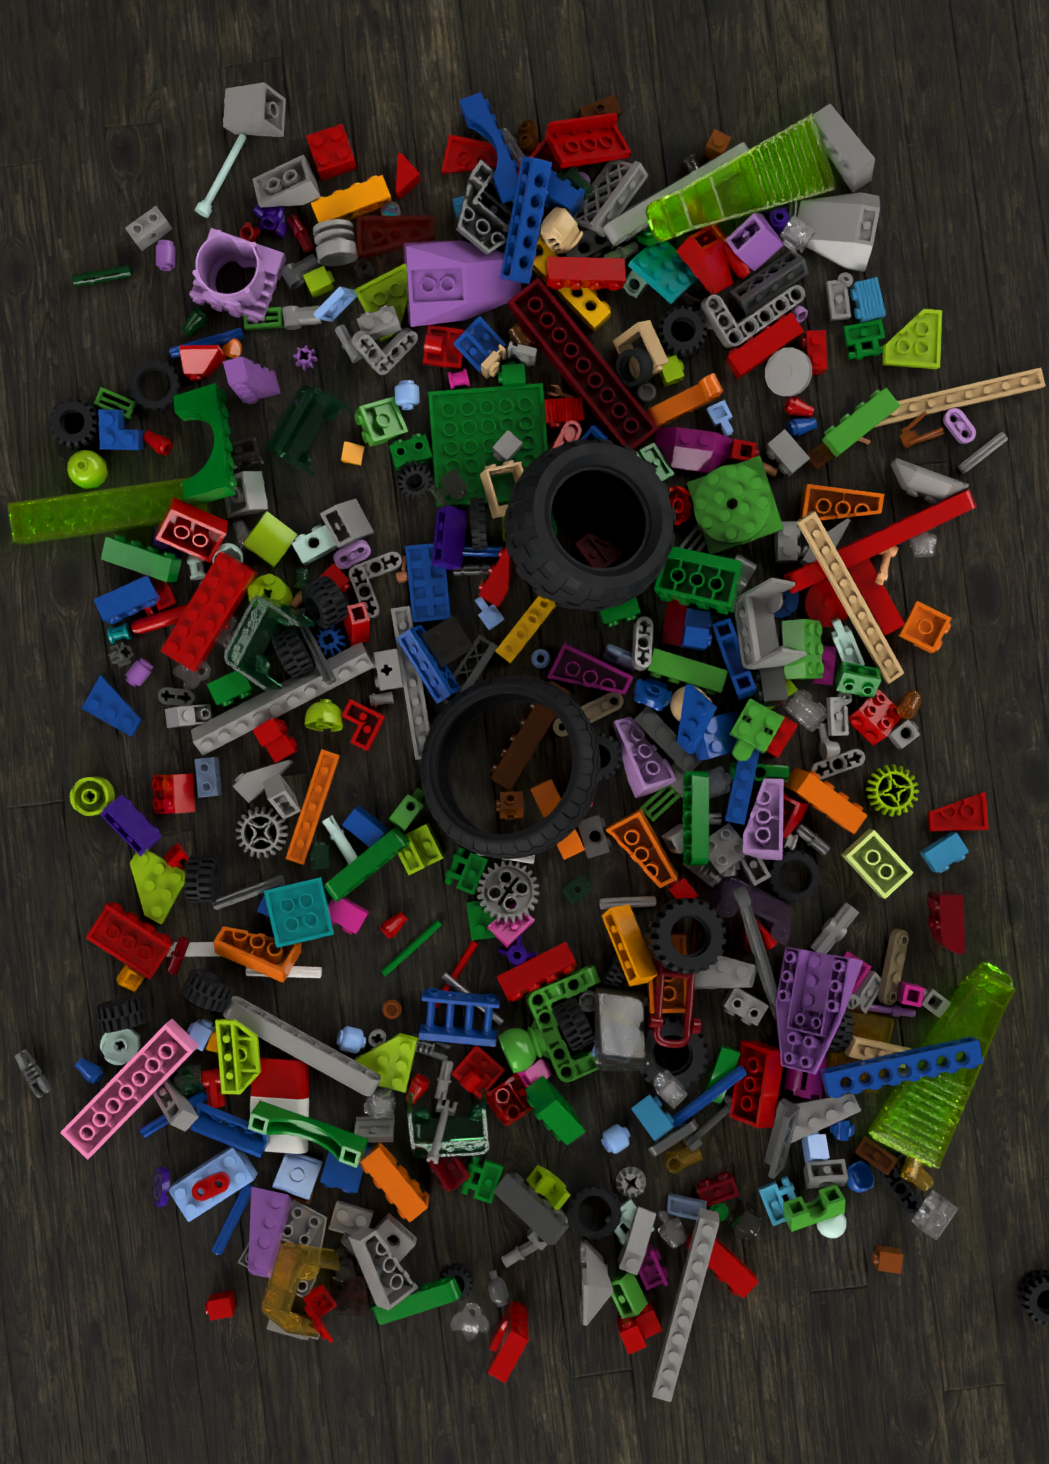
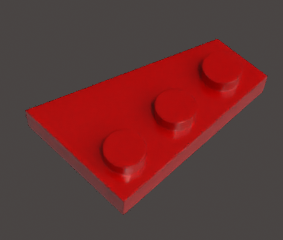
M449 134L441 173L451 174L473 171L480 160L491 169H495L498 160L497 153L491 143Z
M986 791L928 812L929 832L989 830Z

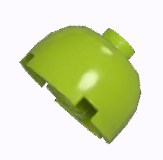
M92 450L75 452L67 463V472L70 479L84 489L99 487L104 483L108 475L106 461L100 454Z
M321 699L320 702L312 704L307 709L304 725L316 731H323V729L331 728L330 732L340 731L343 728V713L331 700Z

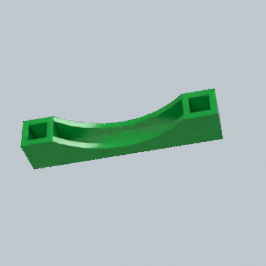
M261 1100L251 1112L248 1125L249 1130L263 1135H291L308 1139L327 1149L339 1162L356 1168L365 1155L368 1138Z

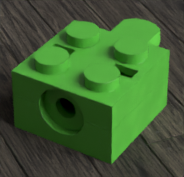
M749 699L729 735L738 739L732 750L734 758L738 761H746L750 758L754 749L761 753L766 752L785 717Z

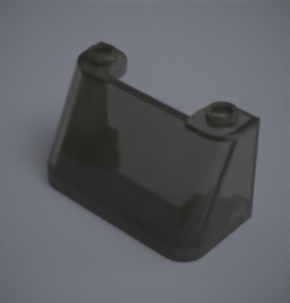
M605 987L595 988V1061L600 1072L647 1071V1065H650V1053H646L644 1011L645 1007H649V997L645 995L644 991Z

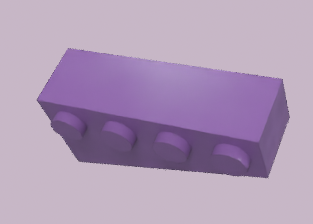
M244 357L223 361L229 386L243 403L254 404L258 402V399L281 394L275 371H269L266 367L261 369L260 364H253V361Z
M251 1187L248 1271L252 1275L266 1278L272 1277L292 1198L288 1194Z

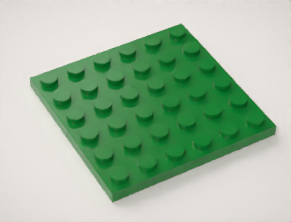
M543 383L428 392L437 507L470 505V498H484L485 504H488L480 474L485 470L486 466L496 464L498 467L502 466L505 462H500L493 456L492 447L507 430L522 442V448L511 460H514V463L521 461L523 470L548 450ZM512 472L492 476L491 481L497 502H509V496L515 484Z

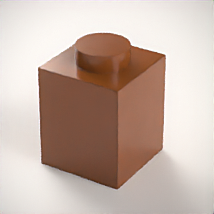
M714 129L703 155L714 160L724 154L732 137Z
M876 1245L875 1251L872 1252V1263L878 1271L901 1274L904 1255L899 1248Z

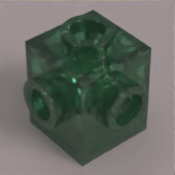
M187 1065L178 1068L174 1082L175 1087L179 1088L182 1095L205 1092L202 1082V1066Z

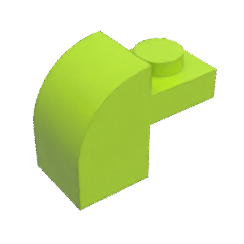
M537 1165L526 1179L533 1190L545 1196L552 1207L558 1211L570 1197V1194L565 1189L566 1185L549 1170L540 1165Z

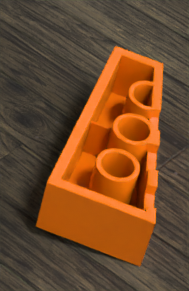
M806 484L803 487L799 519L811 511L817 513L820 521L881 514L884 494Z
M795 767L789 775L788 782H784V787L796 792V796L804 801L812 803V807L823 814H827L826 817L846 831L855 834L868 816L862 812L864 808L855 802L853 804L848 801L849 797L844 793L835 792V787L829 782L825 781L823 783L820 781L819 778L821 776L814 771L807 772Z
M642 809L627 815L606 828V831L630 854V857L643 868V871L659 888L677 880L678 873Z
M222 927L213 942L216 954L284 983L302 952L301 942L276 948L273 937H268L262 933H258V935L251 934L245 930Z
M379 1142L365 1153L361 1160V1168L366 1174L370 1173L374 1178L373 1182L376 1187L383 1189L386 1193V1199L391 1204L394 1203L398 1208L399 1215L403 1219L406 1218L410 1223L428 1208L430 1195L426 1191L421 1192L420 1184L415 1179L412 1181L409 1179L407 1170L401 1165L397 1166L396 1158Z

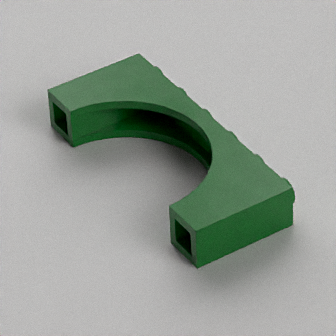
M214 383L173 396L175 413L184 422L190 420L207 422L212 427L214 434L213 451L206 465L196 475L182 481L184 499L190 505L198 506L235 495L237 483L233 475L235 465L231 458L233 448L229 440L231 431L227 423L229 414L225 405L227 400L225 391L221 390Z

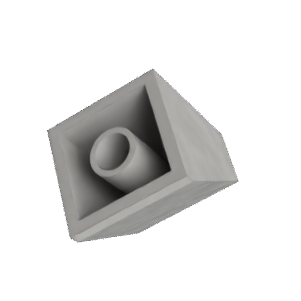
M264 82L225 89L224 128L237 135L244 133L245 135L284 137L286 98Z

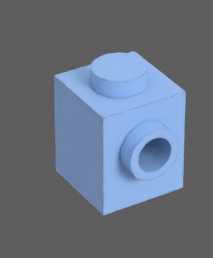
M204 1018L202 1020L198 1019L195 1023L192 1022L187 1030L189 1036L200 1045L197 1048L200 1051L207 1047L211 1034L216 1028L212 1026L213 1023Z
M815 1132L802 1139L805 1163L824 1161L830 1158L826 1134Z

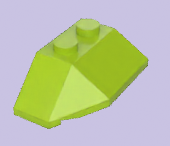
M216 1019L222 1094H241L261 1072L258 1035L235 1019Z

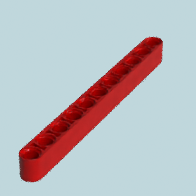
M970 489L963 490L838 549L837 552L846 568H849L976 508L977 505ZM817 559L783 575L786 581L795 582V586L789 589L791 594L827 578Z

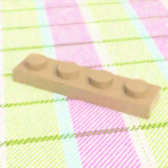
M853 1036L850 1046L846 1048L844 1053L848 1057L865 1060L911 1050V1048ZM902 1064L899 1067L906 1068V1065Z

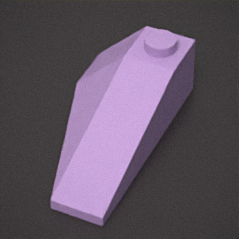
M764 778L743 833V854L764 860H782L784 779Z

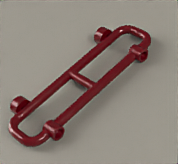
M693 918L691 920L689 954L697 950L698 935H702L699 923ZM658 960L654 1016H649L648 1025L653 1028V1037L659 1045L681 1048L690 1041L691 1033L699 1034L701 1031V1019L692 1017L695 974L671 971L663 967ZM665 977L687 979L683 1037L680 1040L664 1039L661 1036Z

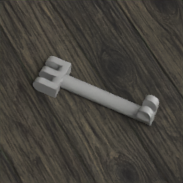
M440 1098L436 1107V1112H440L441 1115L432 1149L428 1152L426 1159L427 1162H430V1160L434 1161V1164H438L439 1149L448 1115L454 1116L458 1103L454 1101L452 1108H450V1100L446 1099L445 1106H443V1100Z

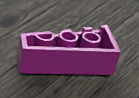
M564 642L547 678L626 694L634 676Z

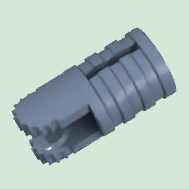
M612 644L606 646L607 651H604L603 659L632 672L634 671L632 653Z

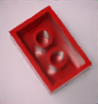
M173 497L157 528L155 539L210 563L227 533L228 521Z

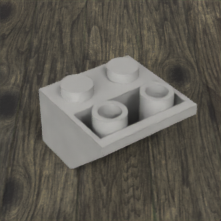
M357 499L337 504L320 513L339 549L374 533Z

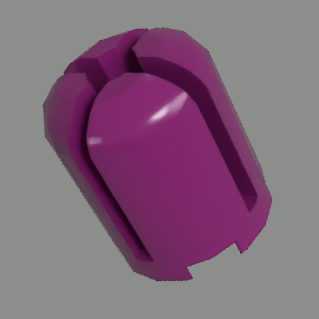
M826 1054L817 1073H808L806 1085H802L803 1071L787 1068L783 1091L785 1092L788 1089L794 1091L793 1095L810 1099L811 1095H820L819 1099H821L823 1095V1080L820 1069L826 1068Z

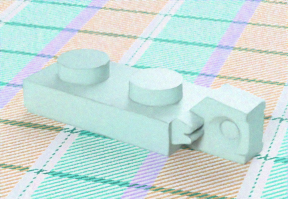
M839 618L832 620L831 622L835 631L831 632L832 639L841 660L865 665L852 631L848 626L843 627Z

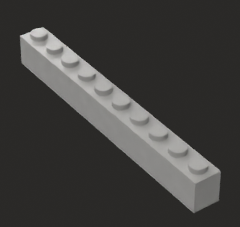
M360 642L326 660L336 678V681L331 685L325 683L316 666L315 669L296 679L290 678L192 729L193 743L203 756L250 732L266 721L277 718L373 668L372 660L363 643Z
M703 1208L699 1209L652 1384V1397L668 1402L672 1401L720 1223L718 1212Z

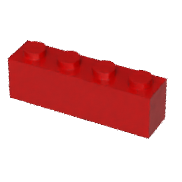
M548 257L545 264L546 287H551L552 289L571 288L579 290L581 288H590L591 290H599L601 288H608L611 291L622 289L626 281L625 258Z
M792 312L787 316L785 314L781 315L771 327L768 324L759 331L760 334L755 338L751 336L743 342V346L740 348L736 346L728 352V357L725 361L738 379L769 359L776 351L785 348L802 336L804 330Z
M868 558L847 568L883 635L885 636L904 626L905 623L884 585L875 583L878 574L870 559Z
M564 942L497 976V980L508 1002L511 1000L517 1001L523 997V994L538 990L540 985L546 982L550 984L556 981L558 976L572 973L577 964L567 943Z
M693 1231L685 1238L687 1250H689ZM715 1238L707 1269L711 1268L715 1272V1277L720 1282L725 1281L729 1285L728 1289L735 1296L739 1295L744 1299L759 1283L758 1278L719 1239Z

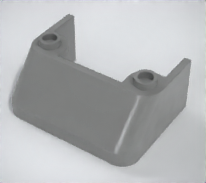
M770 578L737 597L734 613L741 662L744 668L754 670L785 666L806 656L804 651L792 650L786 646L779 647L774 612L778 611L783 605L782 593L794 587L795 582Z

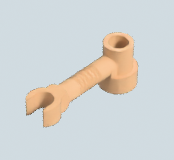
M897 546L879 553L883 558L875 583L883 585L884 580H887L890 558L895 557L898 551Z

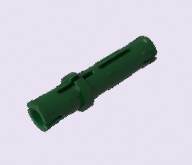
M130 265L99 271L89 270L88 273L72 275V280L75 287L90 284L95 286L97 283L133 277Z

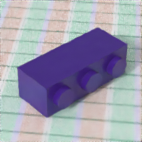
M451 506L437 510L432 556L433 566L448 570L462 567L467 511Z
M123 795L106 806L101 814L106 822L140 857L155 846L162 837L159 830L147 821L145 815L138 812L133 803Z

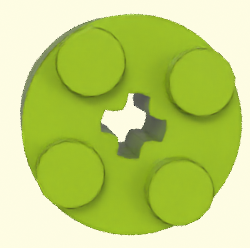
M272 574L263 575L248 587V597L251 605L263 616L278 618L290 609L292 593L280 578Z
M102 777L82 778L75 783L70 792L72 807L85 816L102 814L104 808L115 800L113 786L107 779ZM95 794V797L91 799L90 795Z

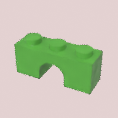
M837 1184L819 1190L818 1197L812 1202L804 1203L801 1196L783 1202V1217L791 1232L845 1213V1198Z

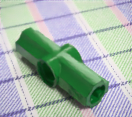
M730 762L729 779L734 778L737 765L735 762ZM757 764V767L763 769V775L760 778L755 776L754 781H763L766 778L784 779V782H788L789 766Z

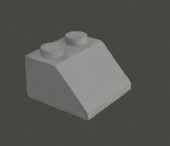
M242 471L235 474L234 477L237 483L235 486L236 494L224 498L227 518L253 515L267 510L268 500L266 498L262 471Z

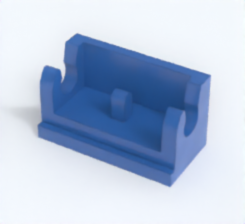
M359 805L342 824V826L369 847L379 841L388 830L385 825Z

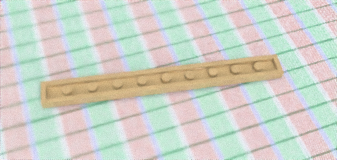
M1032 369L897 401L901 406L875 427L917 418L923 412H927L926 415L952 408H960L1044 388L1046 385L1042 369Z
M811 511L796 522L874 663L879 668L884 681L889 684L903 675L904 671L817 513Z

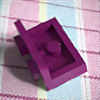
M652 1244L647 1245L639 1270V1275L646 1290L662 1283L665 1286L669 1285L667 1278L670 1277L666 1266H661L659 1261L662 1258L658 1248L654 1249Z

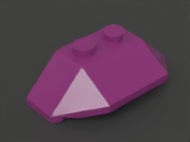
M671 427L658 428L654 443L670 468L710 473L729 459L732 439L716 432Z

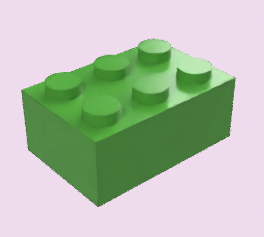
M808 619L782 621L783 646L792 650L806 652V656L784 666L785 679L823 678V645L821 644L822 626L820 621Z

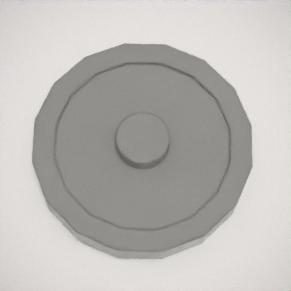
M793 347L782 348L776 351L769 358L765 367V380L768 387L773 393L783 397H791L802 393L812 378V364L809 357L803 351Z

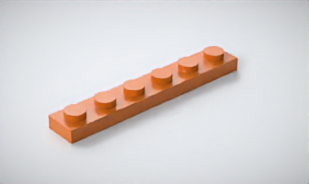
M321 749L286 856L287 860L303 865L306 862L340 758L338 754Z

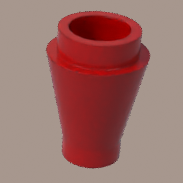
M794 396L787 399L784 411L788 412V415L811 418L814 407Z
M150 430L143 436V440L159 455L166 456L173 448V443L169 438L153 433Z
M400 911L395 916L384 921L379 929L390 939L396 936L408 919Z
M416 1074L415 1077H412L405 1098L407 1102L415 1104L429 1088L428 1084L430 1081L427 1077L421 1074Z

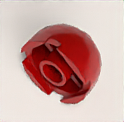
M668 487L671 494L669 496L671 507H674L676 512V522L674 525H680V523L686 522L691 514L692 503H689L688 499L690 495L683 487Z

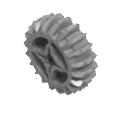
M265 806L262 807L261 812L259 807H255V814L251 809L248 810L249 817L245 814L241 816L245 822H237L242 828H236V832H241V835L236 836V839L242 838L243 840L238 845L240 847L246 845L243 851L246 853L251 850V857L256 852L257 858H261L262 853L265 858H268L269 851L272 855H276L275 848L279 851L282 850L279 843L286 844L282 837H287L288 833H283L282 830L287 829L288 826H281L285 819L278 820L279 813L273 816V808L267 813V807ZM256 817H266L270 819L264 825H260L259 823H255L253 821V819ZM273 824L275 825L277 831L275 840L273 839V836L270 833V829L273 826ZM249 825L251 826L250 828L253 830V837L251 838V841L249 840L247 834ZM266 827L264 831L266 837H264V835L258 837L260 834L258 828L263 829ZM260 840H264L266 843L269 842L271 846L260 848L255 846V844Z

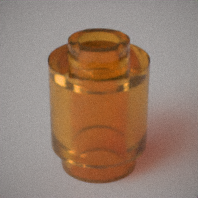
M520 323L508 331L509 338L515 346L518 347V344L535 347L534 343L536 340L526 327Z
M909 691L904 694L897 708L898 714L904 719L915 718L922 703L921 695L915 691Z

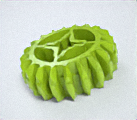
M892 764L890 768L888 765H884L883 770L878 768V775L875 773L871 774L874 781H867L868 784H872L871 787H866V791H871L867 798H873L870 805H876L875 810H881L883 815H886L888 812L889 816H893L894 813L900 816L901 810L907 813V806H914L911 800H918L917 797L913 796L914 793H919V790L914 789L915 786H918V783L912 782L915 776L911 775L908 777L910 770L903 772V766L897 768L896 765ZM892 774L899 776L905 784L898 785L895 779H892ZM886 777L884 788L878 791L881 781ZM892 787H894V788H899V789H896V791H893V794H892V793H885V792H888L889 790H891ZM906 791L904 799L899 803L900 794ZM880 797H889L890 802L893 803V806H888L885 803H883Z

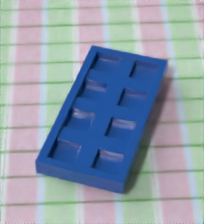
M434 543L405 546L413 623L451 619L447 571L444 568L432 565Z

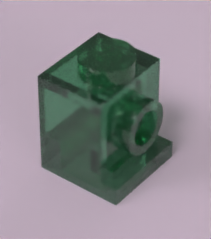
M325 841L313 842V850H310V861L314 862V865L310 866V870L332 868L330 844L325 845Z
M577 875L564 885L561 890L574 905L591 891L589 887L592 884L585 876ZM576 886H581L582 889L580 892L577 893L574 891V888Z

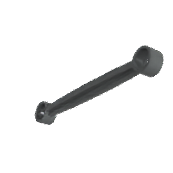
M742 886L734 889L733 893L741 911L751 952L754 955L755 965L769 1002L768 1006L774 1021H777L775 1005L777 989L772 969L751 908L749 894L746 887Z

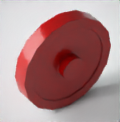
M829 580L817 582L807 590L803 608L810 620L820 621L822 627H833L832 620L839 618L842 623L848 617Z

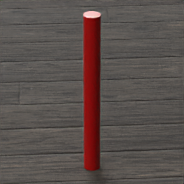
M471 941L450 976L457 980L478 946L476 941ZM445 983L441 991H450L452 987ZM436 1002L435 1008L439 1009L442 1003Z

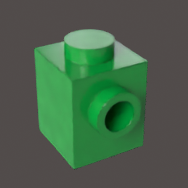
M511 361L501 365L502 371H498L499 383H503V386L526 384L524 363L517 364Z

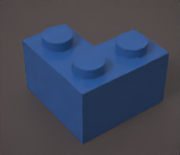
M98 410L100 449H144V430L125 429L124 410Z
M687 608L680 648L703 651L710 646L712 635L709 634L710 629H708L712 625L710 612Z

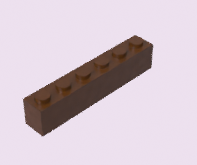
M550 680V684L558 687L568 695L570 694L568 690ZM536 703L531 704L529 707L532 709L530 715H524L520 722L522 728L519 732L515 731L509 740L512 742L509 749L504 748L499 756L502 758L500 764H494L490 771L492 775L490 779L509 791L556 716L551 709Z

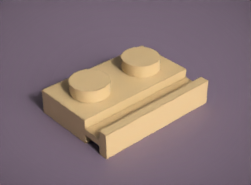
M501 344L498 346V351H493L481 364L482 375L486 379L490 376L494 377L500 371V361L506 360V349Z

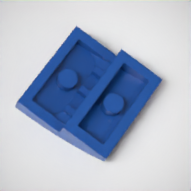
M480 316L453 342V345L478 372L481 371V364L493 351H498L500 344L503 347L506 345Z

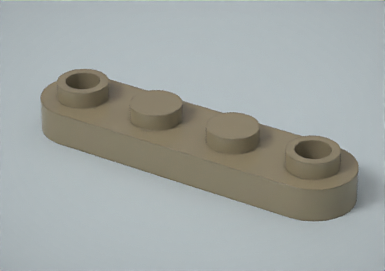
M610 692L581 708L590 723H593L620 709L624 701L620 693ZM611 698L617 699V703L615 705H612L610 703ZM559 718L556 719L553 723V731L558 736H567L566 729L564 731L559 729V724L562 723Z
M898 928L894 929L890 934L878 993L879 1001L888 1006L893 1005L898 997L909 942L908 933Z

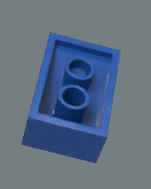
M737 710L712 717L695 751L697 761L732 752L738 739L729 735L738 719Z

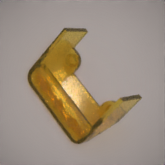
M295 1243L282 1244L279 1247L272 1277L269 1278L261 1303L263 1314L287 1333L318 1338L319 1333L314 1328L311 1317L290 1311L300 1279H314L318 1275L320 1268L339 1271L340 1263L337 1251Z

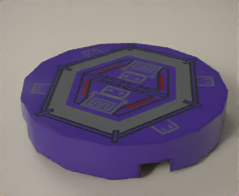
M158 1167L154 1176L153 1198L156 1207H164L169 1199L165 1195L166 1191L170 1189V1176L166 1167Z

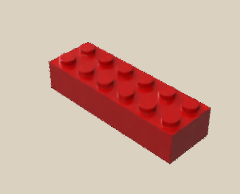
M220 551L160 651L193 672L199 671L246 595L248 587L258 575V572L228 553Z

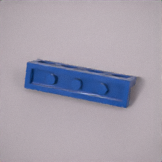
M421 624L407 630L396 638L437 704L461 690V687Z
M201 1102L197 1105V1115L199 1118L191 1125L192 1131L261 1158L269 1144V1135L249 1130V1122Z

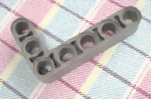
M800 285L792 286L738 323L735 322L725 303L718 295H711L705 298L701 303V310L722 345L726 348H732L740 345L799 304L805 297V290ZM792 291L796 293V300L791 297ZM709 300L714 302V310L709 307ZM776 301L781 304L780 311L775 306ZM761 312L766 316L765 321H762L760 318ZM719 317L725 320L724 327L719 324ZM745 323L750 325V332L745 330ZM730 333L735 337L734 343L729 340Z

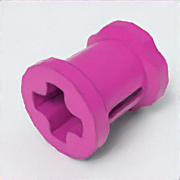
M466 368L461 372H447L451 390L461 385L470 386Z

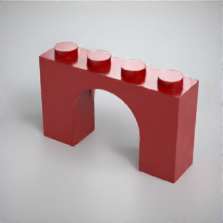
M510 1302L489 1341V1349L495 1353L488 1364V1374L506 1383L529 1341L528 1309L520 1302Z

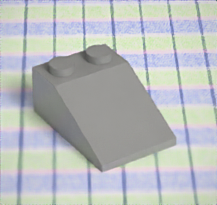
M304 154L252 179L260 208L304 205L320 197L314 171Z

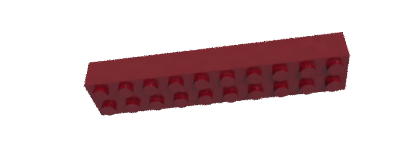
M539 277L508 301V308L578 397L583 398V403L617 446L626 445L636 450L657 434L658 427Z

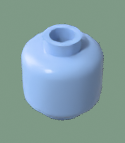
M400 381L395 386V403L398 406H402V410L414 409L413 406L420 403L419 386L414 384V381Z
M346 1026L343 1030L340 1029L336 1044L339 1045L340 1050L356 1054L361 1048L364 1049L366 1037H364L361 1029Z
M615 1124L603 1132L601 1142L607 1152L617 1154L629 1146V1137L631 1135L625 1126L622 1128L620 1125Z

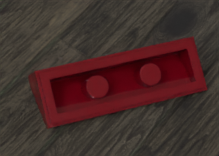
M672 599L671 602L667 603L660 644L677 647L681 645L687 606L679 604L677 600Z

